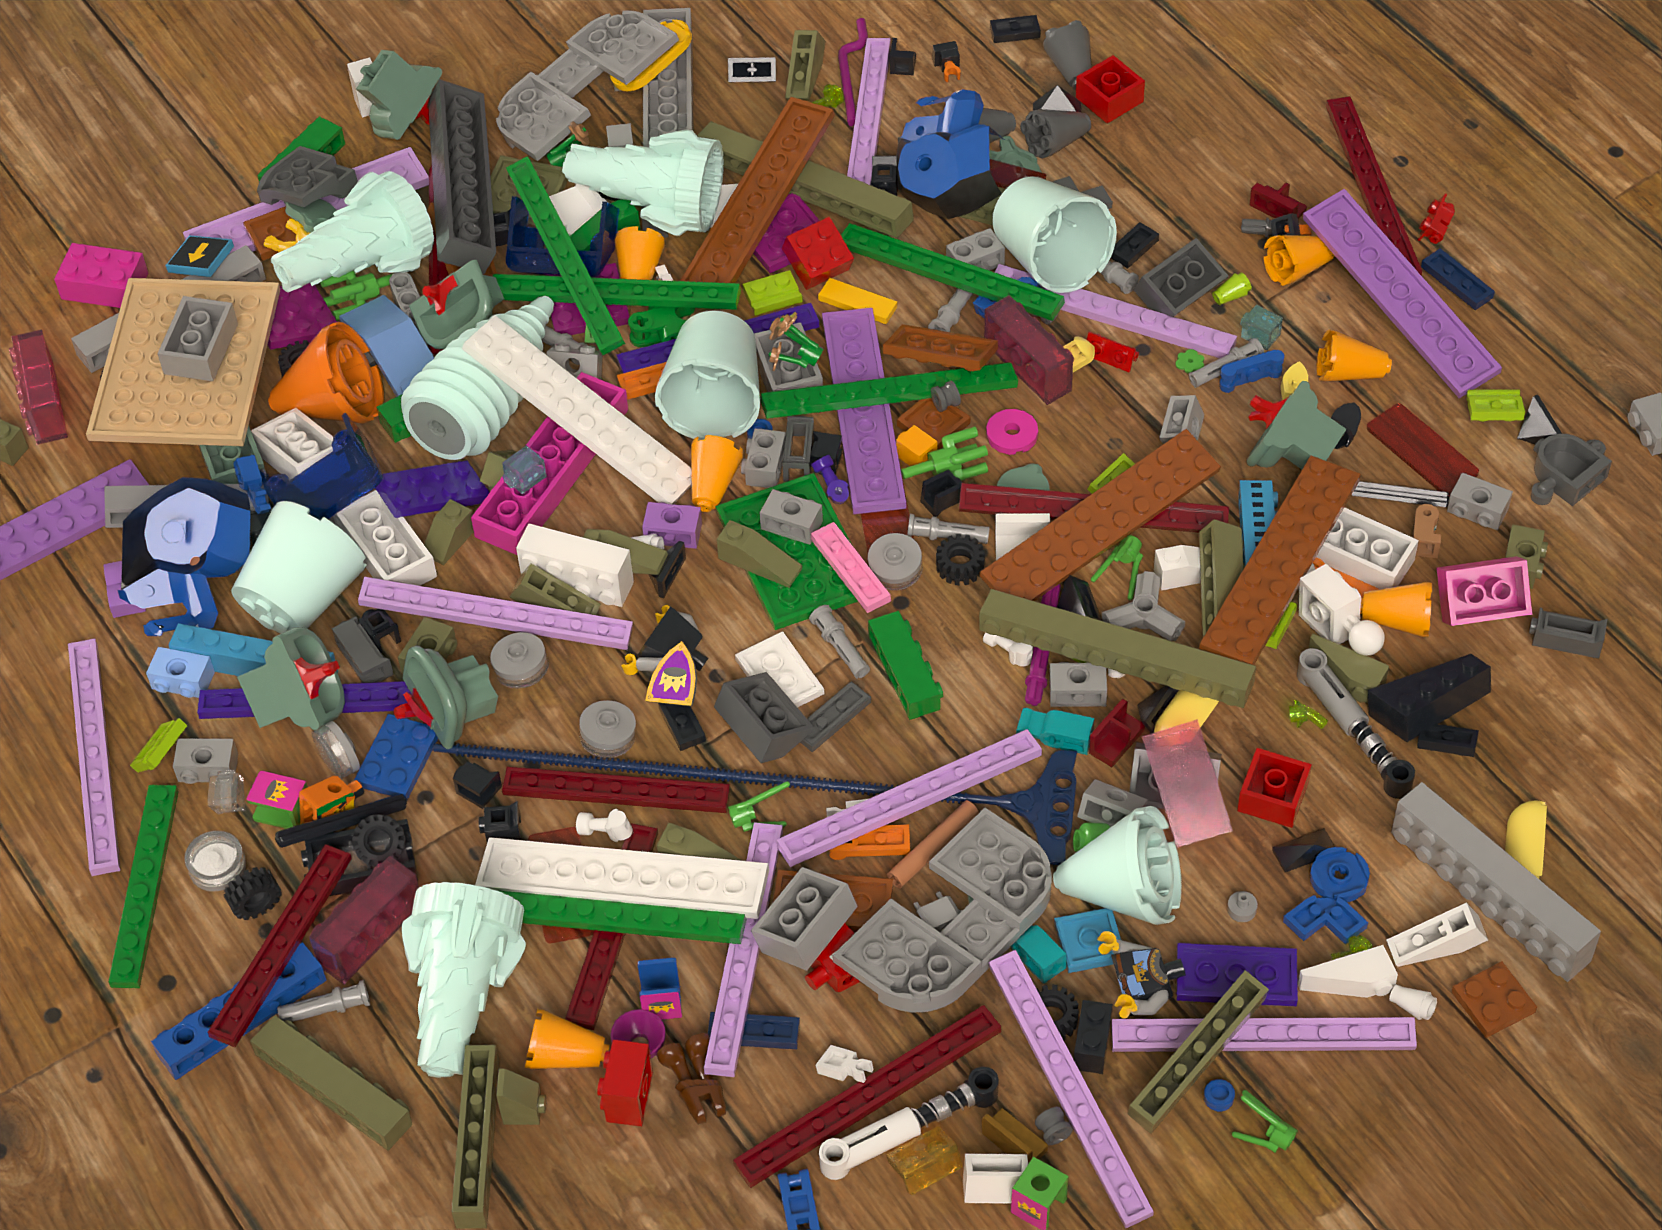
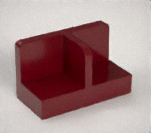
M1256 183L1251 188L1250 206L1273 218L1293 213L1297 214L1299 219L1307 210V205L1289 197L1290 184L1284 183L1279 190L1268 185L1263 186L1259 183Z
M1122 699L1090 735L1089 754L1111 768L1145 731L1144 724L1127 713L1128 701Z

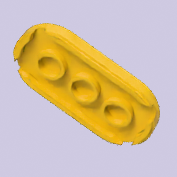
M677 19L672 20L670 23H666V21L661 22L660 24L677 34L679 41L627 85L610 75L614 86L621 91H634L647 85L688 48L692 40V34L688 25Z

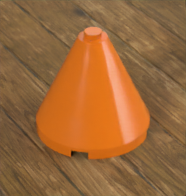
M335 322L323 327L271 390L270 397L268 398L271 409L282 415L297 408L309 418L363 424L374 420V417L378 416L376 407L384 403L383 384L377 365L371 367L364 354L370 350L361 336L352 327L343 322Z

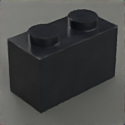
M1083 1000L1074 1051V1062L1079 1071L1103 1074L1113 1004Z

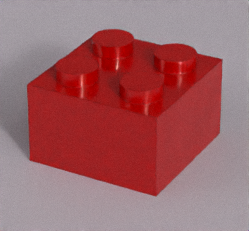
M1114 55L1081 73L1076 78V98L1107 124L1144 102L1145 80Z
M830 216L786 236L782 246L783 252L806 290L848 271L854 260L852 253Z
M1256 748L1240 791L1237 811L1293 828L1309 784L1312 764Z
M613 1040L611 1050H606L604 1055L603 1068L606 1069L605 1077H600L598 1082L597 1095L601 1096L600 1110H604L606 1122L642 1127L653 1077L649 1044Z

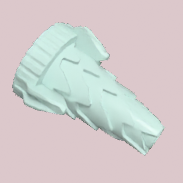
M681 130L651 137L649 147L626 144L625 148H597L572 144L571 151L567 153L565 162H563L562 173L565 174L569 182L589 186V190L601 192L612 198L630 200L631 205L645 207L641 210L640 217L649 221L652 225L667 233L680 236L687 230L706 232L712 225L721 194L724 165L723 150L719 140L697 137L693 130Z
M392 171L384 172L380 175L374 172L364 175L345 198L344 202L348 206L333 213L334 217L316 225L313 228L315 231L298 241L295 245L272 256L271 263L274 265L277 277L282 282V289L290 292L308 283H311L313 286L332 276L339 278L353 270L356 274L374 264L381 273L409 272L418 269L420 260L428 256L432 251L434 235L426 207L412 185L405 178Z
M442 882L426 884L417 889L412 915L402 923V938L410 972L419 973L418 986L422 987L418 1004L420 1024L417 1039H421L417 1066H420L421 1070L426 1072L428 1076L441 1078L451 1077L454 1074L463 1075L465 1045H469L471 1034L475 1033L480 1011H485L489 985L503 987L525 950L526 942L520 934L524 907L518 900L502 892L464 883Z

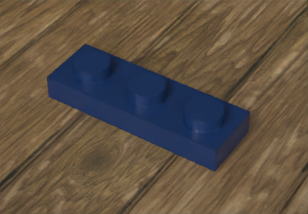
M1441 248L1422 260L1421 268L1474 310H1477L1494 298L1495 291Z
M710 1012L709 1036H711L715 1012ZM747 1014L741 1046L797 1050L800 1017Z

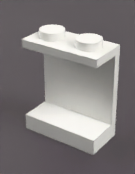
M576 184L572 188L549 196L569 236L605 205H608L607 201L597 191L589 190V186Z
M996 514V560L1050 524V514Z

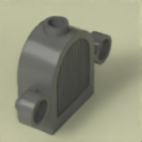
M1555 434L1546 439H1540L1533 449L1537 453L1534 471L1540 482L1533 485L1530 495L1531 500L1538 505H1547L1551 502L1554 492L1571 506H1574L1608 477L1612 461L1604 456L1606 450L1604 443L1595 439L1585 442L1579 437L1570 434Z

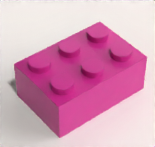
M71 243L54 280L62 300L121 308L128 279L146 278L148 270L143 253Z
M1516 556L1437 568L1442 622L1450 626L1532 615L1527 560Z

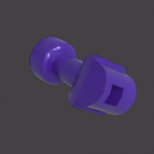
M826 455L812 463L811 466L815 473H822L828 487L826 492L827 498H830L835 504H843L849 496V485L837 478L831 469L834 462L830 455Z

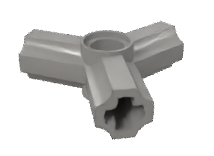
M1144 571V573L1137 575L1133 602L1102 612L1103 622L1127 629L1134 627L1151 629L1169 641H1176L1185 627L1184 620L1158 605L1161 577L1157 576L1154 572Z

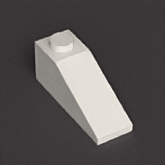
M1178 545L1155 550L1154 572L1157 576L1161 577V591L1201 583L1200 547Z
M1467 903L1387 939L1393 959L1398 967L1462 953L1488 941L1479 915Z
M1381 945L1300 970L1298 987L1304 991L1365 998L1374 995L1384 996L1390 993L1396 985L1398 973L1384 946Z

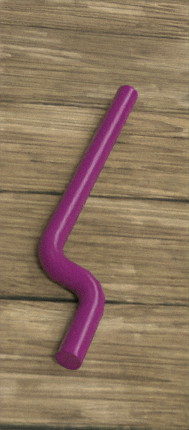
M859 18L856 21L859 39L843 45L838 52L849 126L855 125L856 110L847 55L850 52L864 48L866 45L868 33L864 18Z

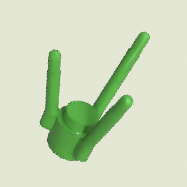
M1128 535L1121 540L1119 545L1115 546L1111 555L1092 576L1091 581L1095 582L1113 560L1123 563L1133 561L1128 590V600H1132L1139 564L1143 558V555L1139 552L1142 547L1141 541L1132 535Z
M788 781L745 802L729 806L728 810L734 827L742 826L743 832L752 830L754 823H751V820L756 818L752 805L779 793L781 790L789 787L790 783ZM785 821L756 822L764 824L782 825V827H785L787 825Z
M1243 1090L1241 1100L1271 1123L1266 1132V1136L1270 1140L1267 1141L1236 1131L1232 1132V1136L1266 1147L1276 1153L1279 1147L1286 1151L1298 1130L1283 1121L1250 1092Z

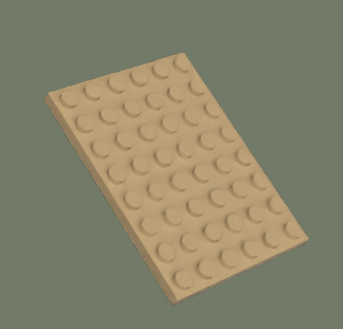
M129 278L87 428L86 436L88 441L244 446L280 293L279 283ZM183 296L233 303L238 325L214 381L165 375L163 373L157 353Z

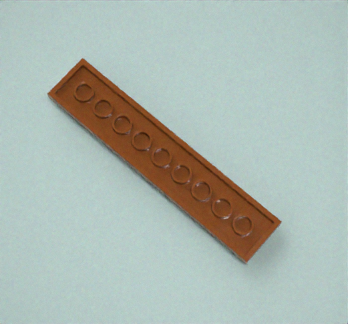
M790 97L680 281L736 283L835 116L833 109Z
M1185 429L980 572V577L990 589L1036 601L1066 580L1069 575L1079 571L1217 474L1221 466L1195 437Z
M1314 456L1309 457L1203 637L1199 650L1255 665L1299 588L1300 578L1307 574L1358 485L1360 473Z

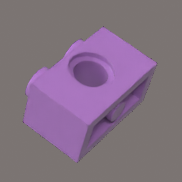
M648 502L642 526L643 535L657 534V536L663 538L665 546H674L678 541H682L685 544V548L697 549L702 527L701 507L667 504L664 502Z

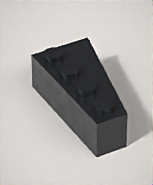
M1468 654L1369 689L1368 714L1402 740L1409 742L1419 736V733L1423 730L1431 729V726L1441 723L1491 693V666L1473 654Z

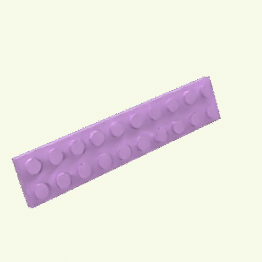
M411 147L352 168L355 170L358 181L369 172L380 175L384 172L392 171L405 178L414 190L429 185V176ZM332 195L320 198L330 203L337 210L348 206L344 202L345 198L342 199ZM280 200L273 205L263 202L184 231V239L186 240L189 235L232 239L234 247L230 253L245 245L252 252L256 251L244 229L243 222L285 207V203Z

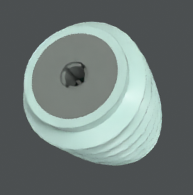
M543 296L528 305L522 306L519 310H510L505 314H496V316L539 350L543 351L541 339L545 336L544 328L549 322L554 303L549 297ZM493 316L488 320L478 322L476 328L466 330L458 339L450 342L444 350L440 351L432 361L425 365L421 372L414 376L401 397L403 418L408 431L423 448L438 457L458 460L466 455L476 456L485 452L490 442L498 436L500 429L507 424L509 416L515 413L518 403L524 398L462 350L464 342Z

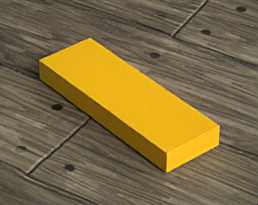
M832 278L828 279L818 294L819 301L844 310L873 308L874 320L883 324L888 323L897 309V301Z

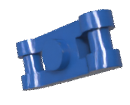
M1272 350L1223 365L1221 368L1222 378L1219 385L1221 391L1229 393L1235 389V386L1255 382L1268 376L1279 378L1283 371L1284 353L1280 350Z
M808 1169L799 1170V1174L788 1176L787 1173L777 1174L787 1229L798 1230L797 1225L809 1223V1230H820ZM801 1186L802 1188L801 1190L790 1191L792 1187Z

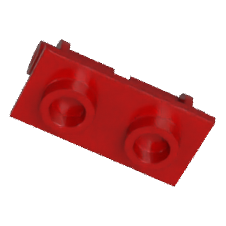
M1446 193L1439 200L1434 199L1428 207L1427 212L1430 214L1424 218L1419 226V229L1422 231L1418 241L1424 236L1429 238L1430 242L1434 244L1443 240L1448 228L1447 226L1450 224L1455 213L1454 205L1445 202Z
M1088 332L1087 340L1095 347V360L1126 372L1131 371L1133 361L1136 362L1139 356L1136 348L1110 340L1100 334Z

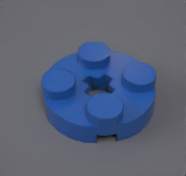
M1332 847L1320 852L1311 867L1310 881L1312 887L1322 898L1337 900V897H1340L1346 902L1358 899L1366 893L1370 875L1365 859L1358 853L1354 855L1346 852L1347 849L1342 847ZM1335 871H1339L1341 874L1346 873L1347 875L1344 879L1334 877Z

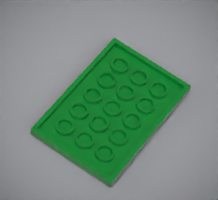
M814 473L715 506L716 513L723 527L727 525L729 520L749 527L802 565L801 572L790 588L745 570L774 630L809 619L811 613L822 605H829L832 610L858 602L813 542L809 545L761 529L760 511L772 489L822 504L823 522L819 529L834 522L850 542Z

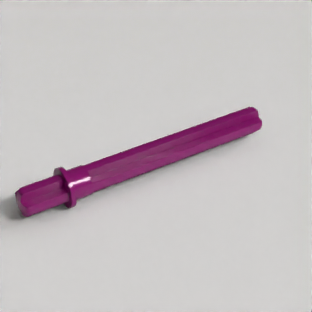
M1060 584L1042 596V604L1057 608ZM1038 647L1033 649L1030 672L1025 679V684L1027 685L1025 701L1032 706H1037L1038 703H1041L1043 689L1047 686V679L1045 677L1050 651L1041 650Z

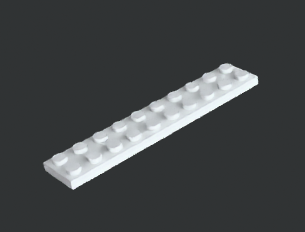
M496 315L464 342L462 350L658 503L675 504L692 486L690 466Z
M489 837L475 885L501 891L745 914L746 918L758 919L770 869L768 863Z

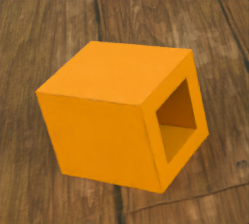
M913 425L907 431H903L896 439L898 458L909 466L928 461V453L937 450V441Z

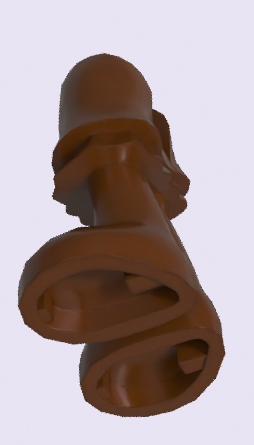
M707 1033L696 1034L685 1043V1051L693 1064L698 1079H692L686 1064L684 1051L679 1043L668 1044L657 1052L658 1061L675 1073L679 1081L675 1089L680 1092L679 1097L685 1102L691 1116L698 1125L706 1123L701 1101L710 1100L717 1118L726 1115L723 1088L720 1086V1082L714 1080L712 1075L705 1074L704 1072L710 1036Z

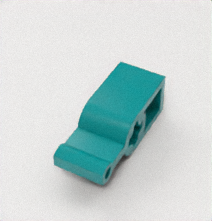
M1023 708L1016 734L1028 729L1034 738L1040 739L1046 746L1077 751V753L1087 755L1090 746V735L1094 731V718L1058 710H1051L1046 714L1033 711L1030 708Z
M1031 925L1011 945L1013 951H1017L1023 964L1043 984L1066 969V953L1038 925Z

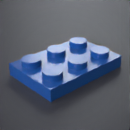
M388 714L354 780H357L363 789L388 796L403 794L407 801L433 750L434 743L436 744L438 740L437 735L427 724L405 718L397 720L394 715Z

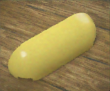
M1179 690L1155 724L1154 738L1156 745L1180 748L1185 740L1189 743L1219 701Z
M1534 800L1519 805L1511 813L1507 822L1505 851L1539 879L1543 871L1547 805H1545V802Z

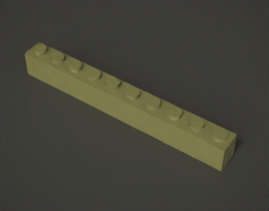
M712 121L697 135V137L719 140L723 150V168L740 175L745 174L763 144V141L756 140ZM809 160L789 194L793 193L806 202L895 238H898L914 220L911 201Z
M990 590L979 613V630L990 635H997L1017 643H1024L1038 647L1041 650L1064 655L1068 658L1082 660L1095 666L1109 668L1122 674L1136 676L1149 682L1170 686L1173 689L1197 694L1203 698L1214 699L1230 706L1244 708L1255 682L1256 666L997 590Z

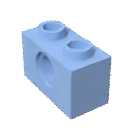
M162 647L157 648L146 672L152 689L161 693L181 694L188 698H199L200 690L208 689L215 673L210 656Z

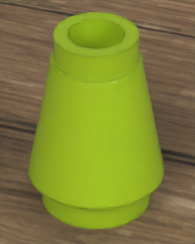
M1234 273L1216 291L1212 292V296L1218 305H1222L1223 303L1225 304L1247 296L1248 291L1252 287L1244 273Z

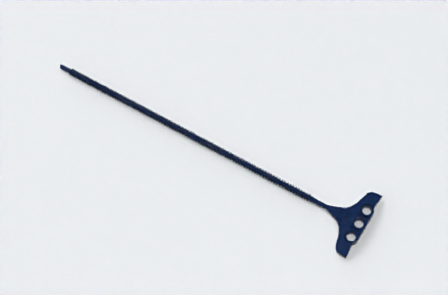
M434 743L433 746L434 752L453 753L456 756L461 754L462 757L465 755L470 757L472 755L473 758L478 756L481 759L483 756L484 759L489 757L490 760L494 757L495 760L500 758L501 761L505 758L506 761L511 759V762H514V759H516V762L522 760V763H525V760H527V763L533 761V764H536L537 761L539 764L544 762V765H547V763L553 765L555 763V766H558V764L564 766L566 764V767H569V765L572 767L577 765V768H580V766L586 768L588 766V769H591V767L597 769L599 767V770L605 768L606 771L610 768V771L616 769L617 772L621 769L622 772L627 770V773H630V770H632L633 773L638 771V774H641V771L644 774L649 772V775H652L653 772L655 775L660 773V776H663V774H666V776L671 774L672 777L674 775H677V777L682 775L683 778L694 776V779L699 777L701 780L702 777H705V780L710 778L711 781L716 778V781L722 779V782L727 779V782L733 780V783H735L737 780L738 783L744 781V784L748 781L750 784L755 782V785L766 783V786H769V784H772V786H775V784L780 785L788 781L790 783L789 788L794 786L797 789V786H800V789L806 787V790H808V787H811V790L817 788V791L821 788L822 791L828 789V792L832 789L834 792L839 790V793H842L843 790L845 793L851 791V794L853 792H856V794L862 792V795L867 793L869 796L870 793L876 796V794H881L895 788L893 784L889 787L888 784L882 786V783L879 786L877 783L871 785V782L865 784V782L860 784V781L849 783L848 780L846 782H843V780L837 782V779L832 781L831 778H829V781H826V778L821 780L820 777H818V780H815V777L809 779V776L805 779L804 776L798 778V775H796L794 778L792 775L787 777V774H784V776H781V774L776 776V773H773V775L767 773L765 775L764 772L762 774H759V772L753 774V771L748 773L746 770L745 773H742V770L737 772L735 769L734 772H731V769L726 771L725 768L720 771V768L714 770V767L710 770L709 767L703 769V766H701L699 769L698 766L692 768V765L681 767V764H678V766L672 764L670 766V763H667V765H664V763L659 765V762H656V764L650 762L648 764L647 761L644 763L639 761L637 763L636 760L631 762L630 759H628V762L625 759L620 761L619 758L615 761L614 758L609 760V757H606L604 760L603 757L598 759V756H595L593 759L592 756L587 758V755H584V757L578 755L576 757L575 754L572 756L567 754L565 756L564 753L561 755L559 753L554 755L553 752L550 754L545 752L543 754L542 751L539 753L534 751L532 753L531 750L526 752L524 749L521 752L520 749L515 751L513 748L510 751L509 748L504 750L503 747L499 750L498 747L493 749L492 746L488 749V746L482 748V745H479L477 748V745L471 747V744H468V746L463 744L460 746V743H457V745H453L450 749L444 748L442 744ZM1060 750L1053 753L1041 777L1034 786L1026 791L997 797L959 792L941 800V802L947 800V803L949 801H952V803L958 801V804H960V802L967 800L971 803L997 805L1019 816H1023L1031 824L1037 843L1046 853L1050 864L1060 865L1066 860V843L1070 840L1076 793V776L1073 771L1077 751ZM1068 779L1071 785L1067 788H1061L1057 786L1056 781ZM1058 802H1063L1069 808L1064 812H1059L1053 806ZM1055 826H1061L1066 830V833L1062 836H1056L1050 830Z

